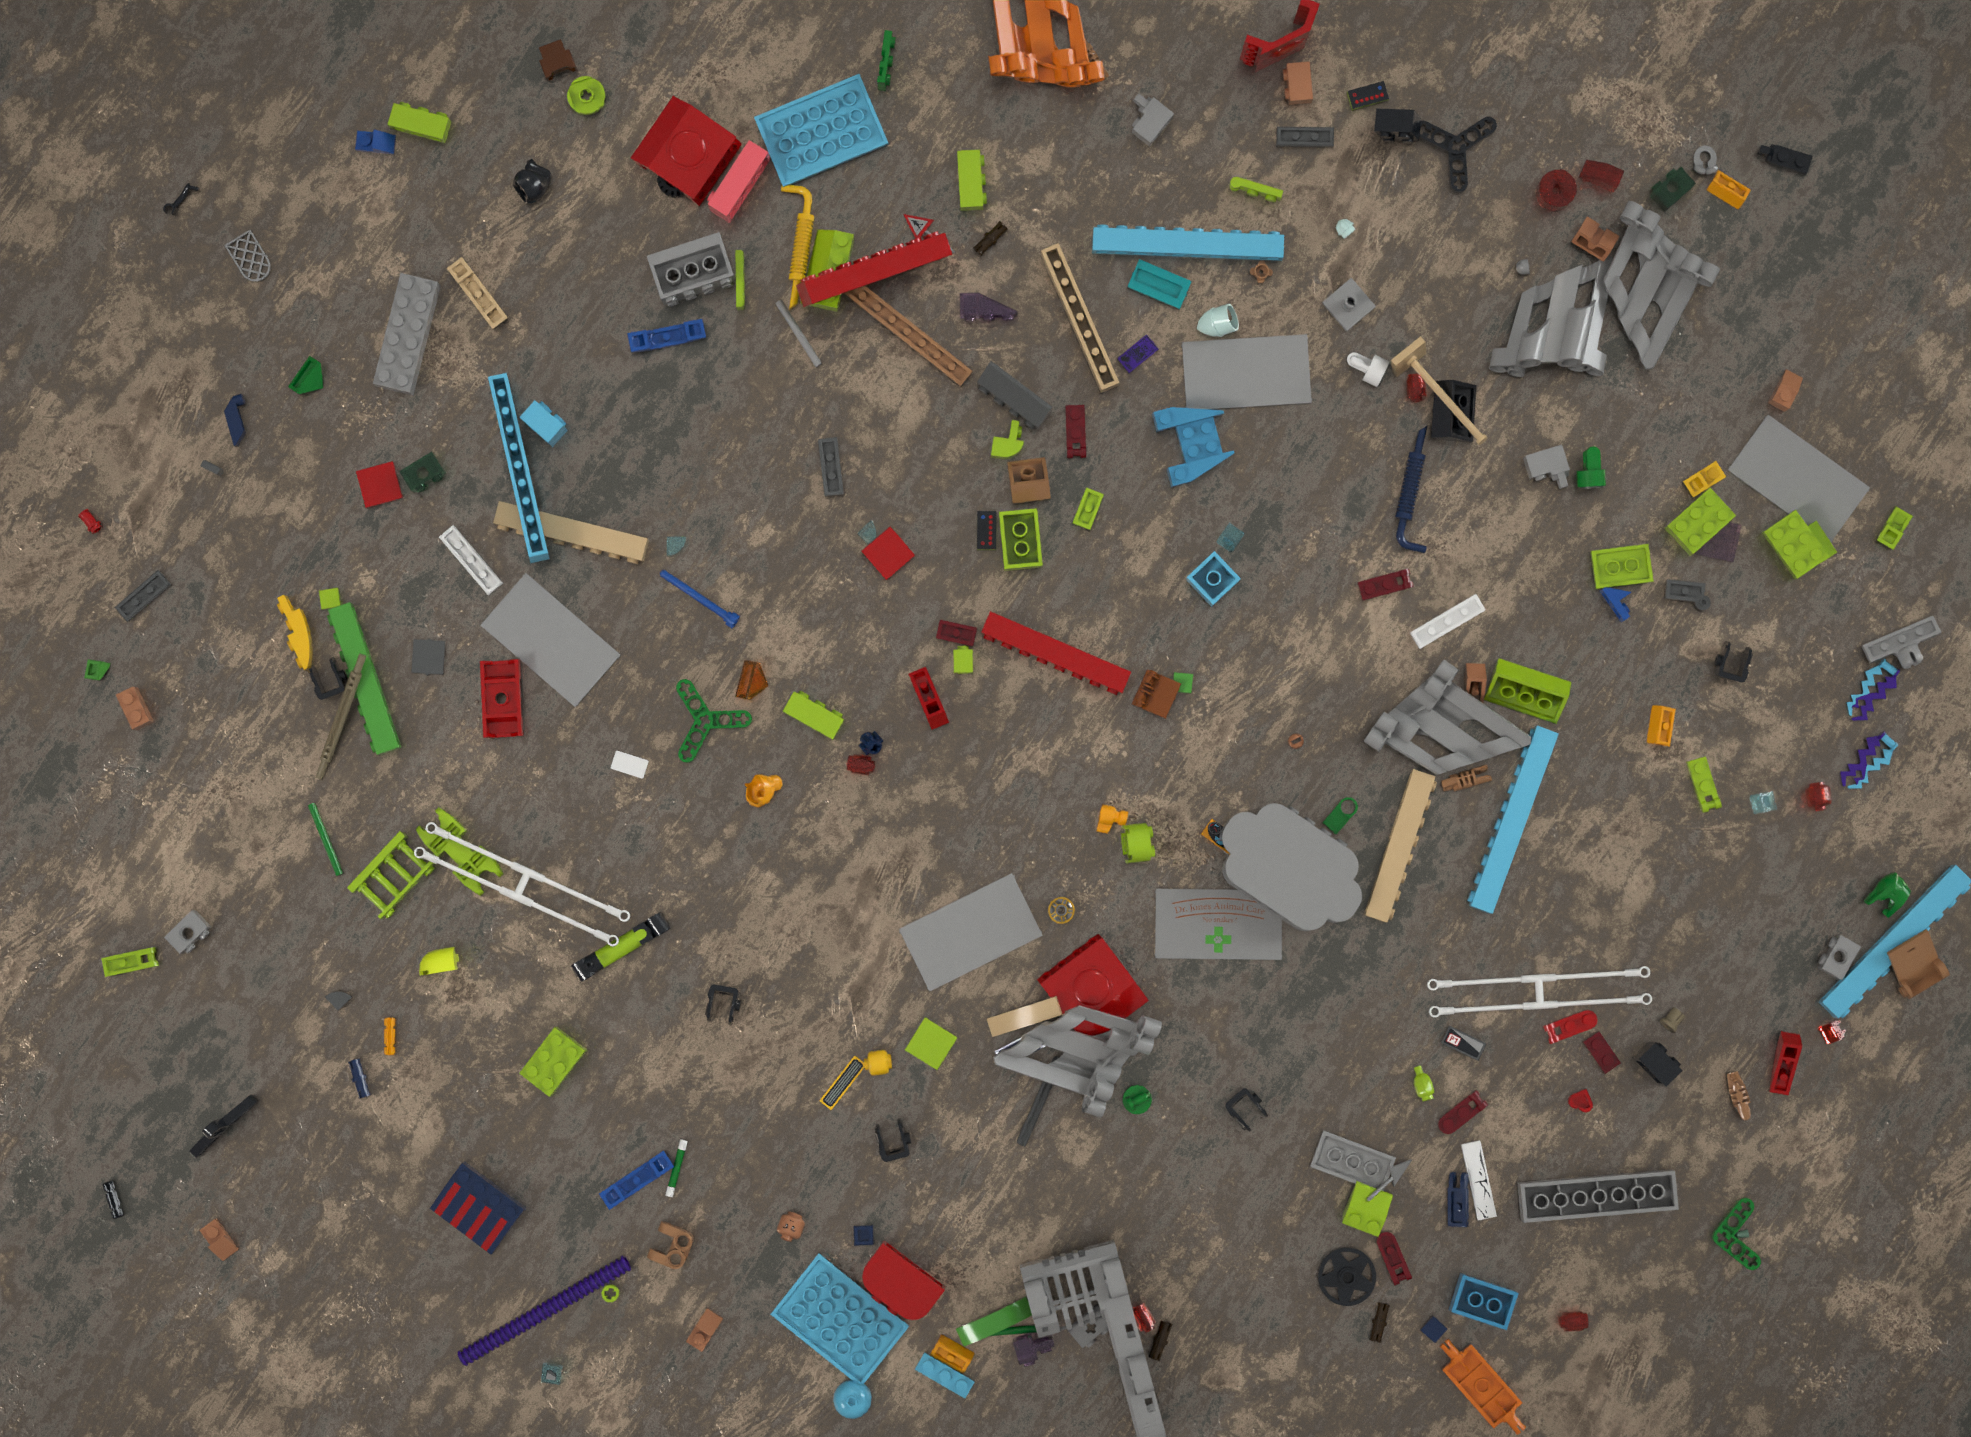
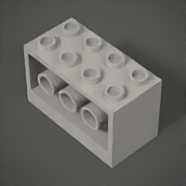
M720 232L647 256L663 305H668V307L679 304L678 301L686 299V301L695 299L701 293H704V295L711 294L719 287H722V289L729 288L736 282ZM713 264V268L709 269V265ZM692 270H695V274H689ZM674 276L678 277L675 281L671 280Z

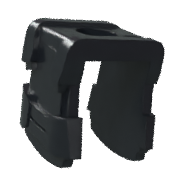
M1725 641L1720 654H1717L1714 665L1716 667L1714 673L1723 678L1745 682L1749 674L1747 668L1753 656L1752 648H1745L1738 674L1735 675L1723 671L1731 646L1729 641Z
M334 657L330 658L329 661L340 687L330 691H324L315 666H309L308 674L311 681L314 682V692L320 700L345 690L347 676L343 669L340 670Z
M713 984L707 995L709 998L705 1011L707 1021L710 1022L712 1018L716 993L733 996L728 1024L732 1026L735 1013L740 1011L741 1000H738V990L732 987Z
M1244 1088L1230 1099L1225 1106L1231 1117H1235L1239 1125L1244 1130L1250 1132L1249 1126L1232 1107L1247 1095L1265 1117H1268V1114L1259 1104L1262 1100L1255 1092L1251 1094L1248 1089Z
M900 1118L897 1121L904 1147L886 1151L880 1126L876 1124L875 1135L879 1144V1154L884 1162L904 1158L910 1154L908 1145L911 1144L909 1132L905 1133Z

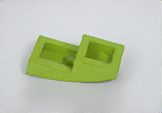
M1895 506L1883 526L1877 541L1894 550L1913 516Z

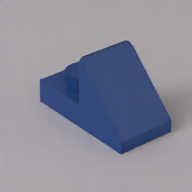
M378 130L373 132L357 131L355 150L394 155L396 135Z
M1608 587L1600 590V593L1620 622L1630 617L1628 614L1630 612L1629 608L1624 602L1621 604L1620 600L1631 592Z

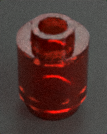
M1418 373L1409 374L1406 380L1407 398L1411 399V402H1421L1423 398H1426V382Z
M858 754L848 756L846 770L851 771V773L868 776L870 772H874L875 761H872L871 756Z
M1141 1303L1132 1308L1137 1328L1140 1332L1144 1331L1147 1333L1155 1328L1154 1324L1157 1322L1148 1306Z
M1582 1311L1563 1312L1562 1316H1559L1560 1328H1563L1564 1332L1583 1331L1589 1326L1587 1313H1582Z

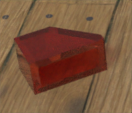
M1586 160L1579 178L1614 192L1620 183L1624 170L1608 163Z

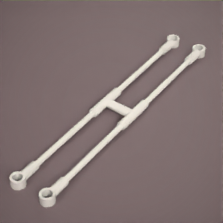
M429 822L426 825V831L429 834H436L445 839H451L506 864L523 875L516 890L512 891L447 863L427 852L423 847H417L414 850V855L417 858H424L435 864L438 863L491 887L513 900L529 907L537 908L594 934L595 937L607 942L612 947L618 945L619 939L616 935H609L598 929L594 930L535 903L534 900L523 896L522 893L531 877L606 910L605 912L618 917L622 922L629 921L630 913L628 911L619 910L610 905L607 906L554 882L543 874L486 851L451 835L450 832L438 827L433 822ZM430 825L435 826L433 832H430L428 829ZM419 849H422L424 852L422 856L417 855ZM624 912L628 914V918L625 920L621 918V914ZM611 937L616 938L615 944H610L609 940Z
M1642 966L1638 969H1625L1624 971L1562 975L1538 974L1512 978L1462 981L1430 979L1427 982V987L1430 990L1459 985L1535 982L1536 1002L1463 1008L1431 1006L1429 1008V1015L1438 1017L1439 1015H1450L1460 1012L1510 1009L1535 1010L1558 1008L1561 1006L1611 1003H1642L1648 1005L1652 1002V996L1648 993L1614 999L1558 1002L1557 1000L1544 1001L1543 982L1559 979L1610 976H1640L1646 978L1650 975V969ZM1643 968L1647 970V974L1645 976L1641 974V970ZM1431 981L1436 982L1435 988L1430 987ZM1645 995L1649 997V1001L1647 1003L1643 1001V997ZM1433 1008H1437V1015L1431 1013Z

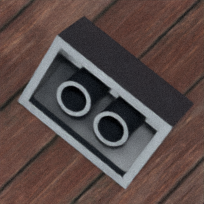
M1457 380L1435 381L1474 424L1477 385ZM1434 392L1431 438L1444 441L1473 442V435Z

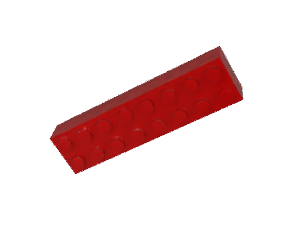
M936 231L924 236L923 240L919 237L906 242L905 247L902 243L889 248L888 253L885 249L870 255V259L868 256H864L853 261V265L851 262H847L835 267L836 271L830 268L818 273L819 277L813 274L800 279L801 283L796 285L803 307L952 255L946 234H939Z

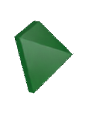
M309 356L288 387L298 394L322 389L321 363Z

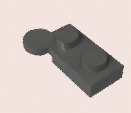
M1666 580L1664 599L1695 602V606L1699 610H1706L1711 604L1709 597L1704 595L1706 583Z

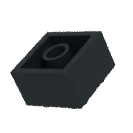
M1376 108L1374 131L1383 142L1394 143L1395 140H1399L1402 143L1412 144L1413 141H1419L1421 118L1415 110Z
M1648 1042L1632 1058L1659 1086L1667 1087L1683 1071L1680 1068L1681 1064L1676 1058L1666 1054L1667 1049L1661 1043Z

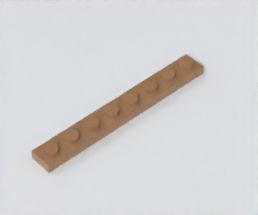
M863 286L843 293L960 387L973 373L971 369L868 287Z

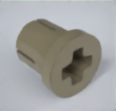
M1673 1007L1665 1018H1661L1659 1022L1668 1031L1675 1033L1685 1015Z

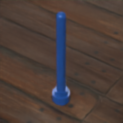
M666 570L660 572L662 578L722 617L723 621L726 622L725 625L731 629L739 621L740 616L735 612L725 611Z

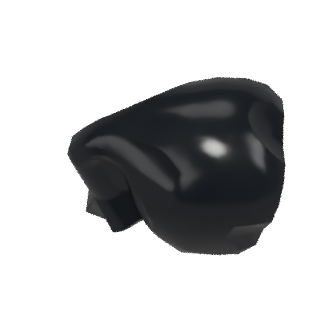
M530 159L526 162L525 169L517 172L513 181L515 191L526 204L535 203L544 196L552 177L550 170L537 165L533 159Z

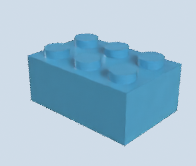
M1460 1273L1448 1310L1507 1330L1519 1293Z

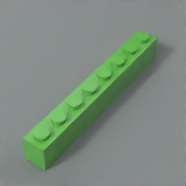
M349 602L329 609L330 615H327L330 626H334L336 633H333L336 644H340L342 651H339L342 662H346L348 668L345 670L347 678H349L350 672L354 670L359 654L366 655L361 670L362 676L354 698L359 700L358 711L361 717L364 716L365 718L364 728L367 735L370 734L371 736L370 746L373 753L376 752L380 756L401 749L402 747L354 605Z

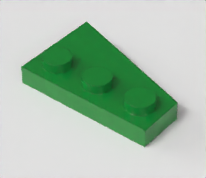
M889 30L884 32L882 60L879 65L880 76L877 78L878 90L886 91V86H890L891 74H888V69L893 66V56H890L891 48L895 49L896 37H893L892 31Z

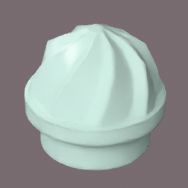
M1348 219L1339 220L1336 225L1338 235L1345 239L1356 230L1353 226L1354 223Z

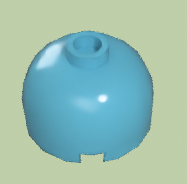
M851 1379L843 1381L835 1390L833 1403L837 1412L849 1419L862 1417L868 1412L872 1401L870 1389L865 1384L854 1382Z

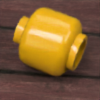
M886 1050L870 1051L867 1054V1058L864 1059L865 1070H869L872 1076L888 1074L889 1069H892L891 1054H887Z

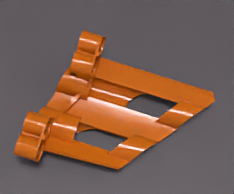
M993 0L1000 55L988 56L991 76H1009L1017 81L1026 83L1043 82L1070 88H1077L1081 85H1090L1105 80L1103 61L1089 62L1078 6L1069 3L1067 0H1024L1027 25L1020 27L1012 21L1009 0ZM1050 10L1056 11L1067 18L1071 48L1060 50L1057 48L1053 37Z

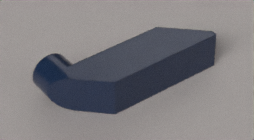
M242 393L234 395L224 410L235 447L239 446L246 433L238 407L245 405Z

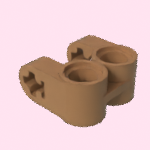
M661 1221L658 1231L673 1237V1242L668 1254L650 1248L647 1258L669 1268L679 1269L686 1262L694 1242L693 1235L687 1230ZM686 1236L689 1240L688 1245L682 1246L678 1241L679 1237ZM672 1254H679L681 1262L678 1264L673 1263L671 1260Z

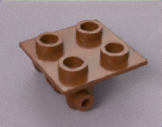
M1147 669L1132 705L1166 719L1181 683Z

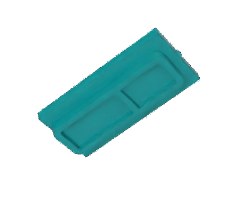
M1139 259L1127 288L1180 310L1192 281Z

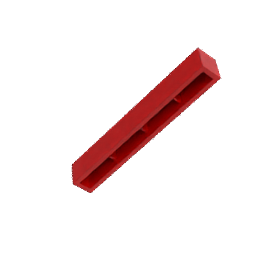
M991 611L981 631V634L984 635L983 638L994 643L997 640L1006 649L1012 650V647L1018 649L1019 654L1029 658L1032 655L1041 664L1055 665V670L1063 673L1067 670L1072 673V677L1079 680L1083 678L1090 680L1089 684L1100 688V685L1108 688L1107 692L1116 696L1118 693H1123L1131 671Z

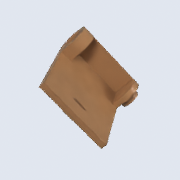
M1927 929L1887 952L1900 985L1898 990L1904 998L1911 999L1950 976L1947 967L1937 955Z

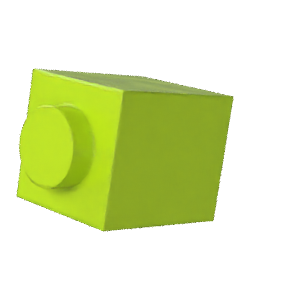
M957 646V650H953L954 674H973V649H969V646Z

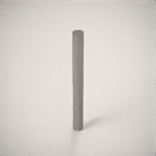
M782 299L775 303L812 363L815 367L822 364L784 302Z

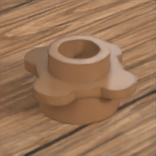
M1259 261L1255 268L1250 269V274L1257 278L1258 283H1264L1268 276H1272L1273 271L1269 269L1265 261Z

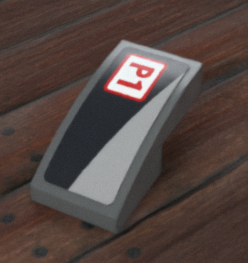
M1451 1026L1448 1027L1441 1042L1479 1061L1486 1047V1043Z

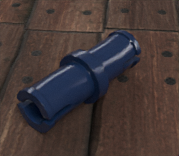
M360 1058L349 1061L348 1064L353 1076L351 1080L352 1083H355L358 1098L362 1099L371 1096L366 1082L367 1076L364 1075Z

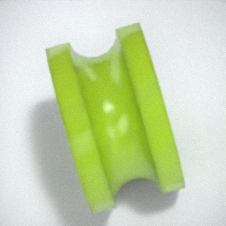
M613 1284L605 1286L601 1292L602 1298L606 1302H614L620 1294L618 1287ZM610 1288L614 1289L613 1292H616V1295L612 1296L611 1299L607 1297L608 1295H605V1291H609Z

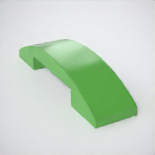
M1023 1297L1008 1304L1006 1307L956 1328L963 1346L991 1336L1032 1316L1027 1297Z

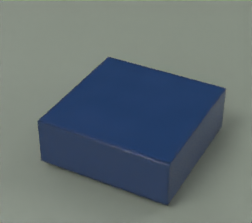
M873 1225L853 1226L854 1246L874 1245Z
M1432 1315L1420 1330L1436 1343L1447 1331V1328Z

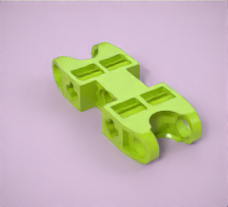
M438 807L435 812L439 815L440 828L462 839L461 836L467 830L456 818ZM420 825L416 828L424 844L437 857L440 858L446 852L459 865L458 868L478 877L484 871L493 872L498 877L504 874L495 859L475 850L473 851L451 839H445L436 834H429ZM456 871L452 872L466 887L476 894L482 896L485 893L480 887V882L464 875L462 876V874Z

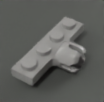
M1930 616L1862 645V649L1870 664L1890 655H1895L1902 668L1909 669L1911 665L1916 666L1923 660L1918 644L1940 635L1941 630L1934 616Z

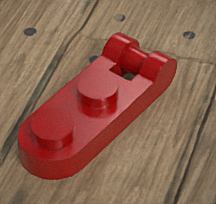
M1584 1010L1546 1024L1543 1028L1548 1033L1549 1044H1553L1594 1028L1598 1019L1593 1011ZM1559 1027L1561 1034L1556 1035L1554 1028Z

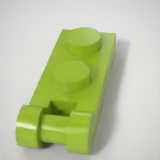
M1233 177L1229 184L1231 191L1236 192L1240 189L1253 197L1263 196L1265 200L1270 202L1280 201L1283 190L1240 177Z
M1706 756L1686 762L1702 813L1709 812V809L1722 808ZM1711 795L1712 801L1706 802L1705 796Z
M156 947L101 958L105 977L159 966V962L155 957V953H157ZM143 955H147L148 962L143 963Z

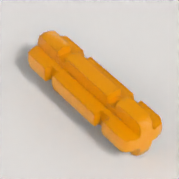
M387 1017L384 1019V1026H386L384 1029V1044H386L384 1054L394 1055L395 1018Z

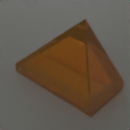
M744 660L735 697L751 700L767 688L768 683L760 663Z

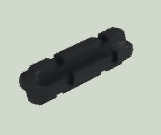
M114 1182L103 1183V1189L107 1193L105 1194L109 1209L112 1210L110 1212L112 1218L122 1217L123 1212L119 1208L120 1202L117 1192L114 1191Z

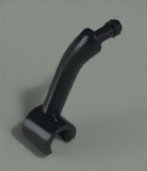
M188 183L173 204L167 203L164 205L163 211L167 213L168 208L172 207V215H175L177 212L176 208L187 197L189 190L199 191V187L190 186V183Z

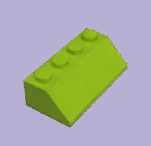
M817 229L807 276L815 274L816 277H819L818 273L830 268L836 271L835 267L849 262L855 239L854 234L837 230ZM842 294L809 306L838 312Z
M1498 658L1484 700L1557 724L1569 698L1571 682Z

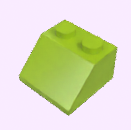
M1356 1181L1343 1212L1342 1223L1379 1237L1393 1195L1381 1190L1374 1198L1367 1201V1198L1377 1189Z

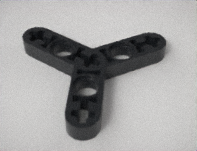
M1485 117L1457 136L1427 121H1421V127L1422 125L1425 126V131L1430 133L1432 129L1434 132L1430 139L1427 138L1429 134L1426 132L1420 134L1419 139L1448 154L1450 189L1458 194L1464 192L1468 186L1466 151L1494 133L1497 128L1496 120L1492 117ZM1484 122L1492 123L1491 130L1488 128L1483 130V136H1481L1480 129L1484 127ZM1470 131L1475 132L1477 140L1469 141L1467 133ZM1437 133L1442 134L1444 142H1435L1434 135ZM1460 137H1463L1465 143L1459 147L1460 151L1457 149L1453 150V143L1459 144L1462 141ZM1460 161L1463 164V168L1455 170L1452 163ZM1463 173L1464 176L1460 175V183L1464 185L1458 189L1456 185L1454 186V183L1457 182V175Z
M251 1094L223 1118L212 1121L202 1130L204 1136L191 1148L189 1153L195 1159L202 1155L227 1128L253 1108L258 1101Z

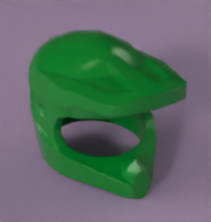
M1891 872L1880 879L1873 891L1864 899V903L1871 905L1877 900L1883 901L1890 898L1887 909H1884L1882 912L1889 918L1907 901L1911 890L1903 878L1896 872Z

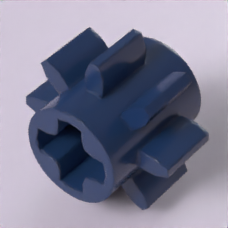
M876 731L873 733L866 732L861 736V743L858 746L866 755L869 753L877 754L882 748L881 743L883 739Z

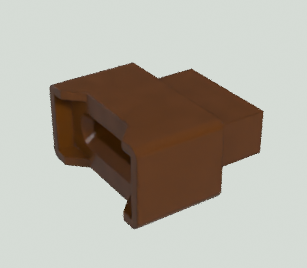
M561 39L539 47L543 58L539 62L547 81H551L554 75L564 71H577L572 54L569 49L565 50Z

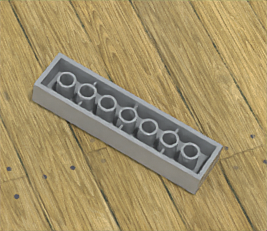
M1672 1169L1517 1182L1520 1218L1523 1223L1679 1210L1676 1175Z

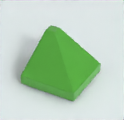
M88 659L84 678L100 681L110 667V663Z

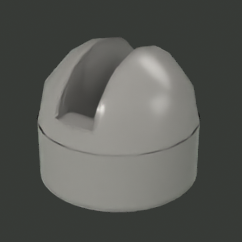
M1522 259L1517 262L1516 270L1519 274H1530L1528 259Z

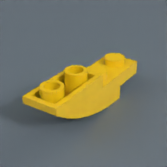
M282 595L277 598L279 601L277 606L281 614L285 613L288 619L285 621L288 629L294 631L287 635L289 639L287 644L292 652L295 651L298 657L295 660L299 668L309 671V666L312 665L313 646L308 621L303 610L300 608L294 610L288 596Z

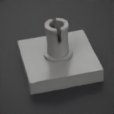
M1352 278L1322 302L1324 307L1346 332L1376 307Z

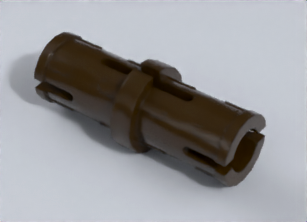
M1001 221L989 233L986 232L984 234L985 237L973 247L974 251L978 252V255L982 256L1008 230L1005 225H1002Z
M1378 1302L1375 1319H1372L1373 1327L1369 1340L1377 1341L1378 1343L1382 1342L1384 1327L1387 1326L1386 1318L1390 1307L1389 1304Z
M1161 1320L1158 1332L1153 1337L1154 1342L1148 1356L1149 1358L1160 1361L1163 1349L1168 1344L1167 1339L1173 1324Z

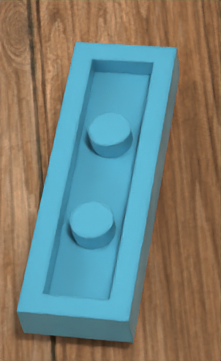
M924 1352L915 1368L916 1371L963 1398H966L975 1382Z

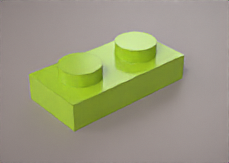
M1086 487L1072 524L1091 530L1104 494Z

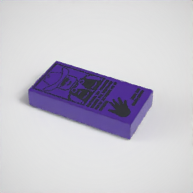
M1146 334L1119 356L1117 360L1128 373H1131L1159 349Z

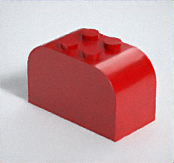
M883 1240L868 1260L863 1270V1283L866 1289L872 1293V1298L879 1304L885 1303L888 1306L887 1310L893 1315L899 1314L909 1320L921 1319L927 1315L945 1291L943 1284L885 1240Z

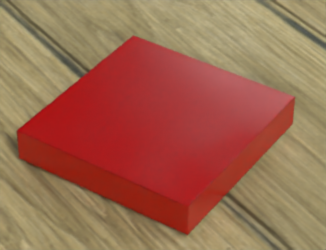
M393 461L356 471L365 508L403 499Z
M891 526L861 550L885 580L915 556Z

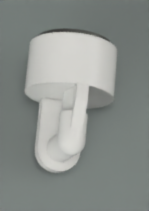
M1356 352L1350 353L1347 357V362L1350 366L1365 373L1362 380L1375 387L1381 385L1390 367V361L1374 355L1372 360Z

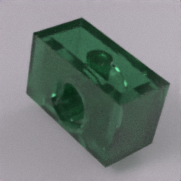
M1682 167L1678 170L1673 168L1666 175L1667 179L1663 183L1659 181L1651 188L1653 192L1649 196L1664 212L1696 184ZM1673 184L1676 191L1670 192L1667 189V185Z
M432 451L399 471L413 493L424 491L427 489L426 485L431 482H439L444 478L443 475L446 474V471ZM427 469L428 476L424 479L420 478V471Z

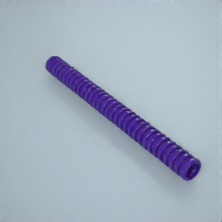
M622 1255L621 1259H615L614 1263L610 1262L609 1266L605 1265L604 1269L600 1268V1271H595L594 1275L590 1274L583 1281L579 1280L578 1284L574 1283L573 1287L569 1286L568 1290H563V1293L559 1292L557 1296H552V1299L548 1298L547 1302L543 1301L542 1305L538 1304L536 1306L537 1308H531V1311H526L525 1315L521 1314L520 1318L516 1317L515 1321L511 1320L504 1327L500 1326L499 1330L495 1329L494 1333L490 1332L489 1336L485 1335L484 1339L480 1338L478 1342H473V1345H468V1348L464 1347L463 1351H458L459 1360L463 1365L468 1366L469 1362L473 1363L474 1359L478 1360L485 1353L489 1354L490 1350L494 1351L495 1347L499 1348L500 1344L504 1345L505 1341H510V1338L514 1339L516 1335H521V1332L525 1333L526 1329L530 1330L531 1326L535 1327L537 1325L536 1323H542V1320H547L548 1316L552 1317L553 1313L557 1314L558 1310L562 1311L569 1304L573 1305L574 1301L578 1302L579 1298L583 1299L584 1295H589V1292L593 1293L595 1289H600V1286L604 1287L605 1283L609 1284L610 1280L614 1281L615 1277L619 1278L621 1276L620 1274H626V1271H631L628 1260Z

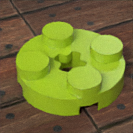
M582 76L571 83L567 92V99L571 108L576 113L592 115L603 108L605 104V90L598 80L589 76ZM584 91H587L588 94H592V96L589 97V100L581 98V96L584 95Z

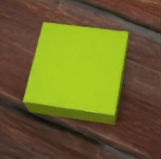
M339 588L319 590L322 610L332 609L341 605Z

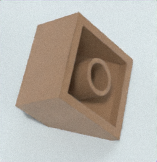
M1045 457L1007 462L1013 503L1051 499Z

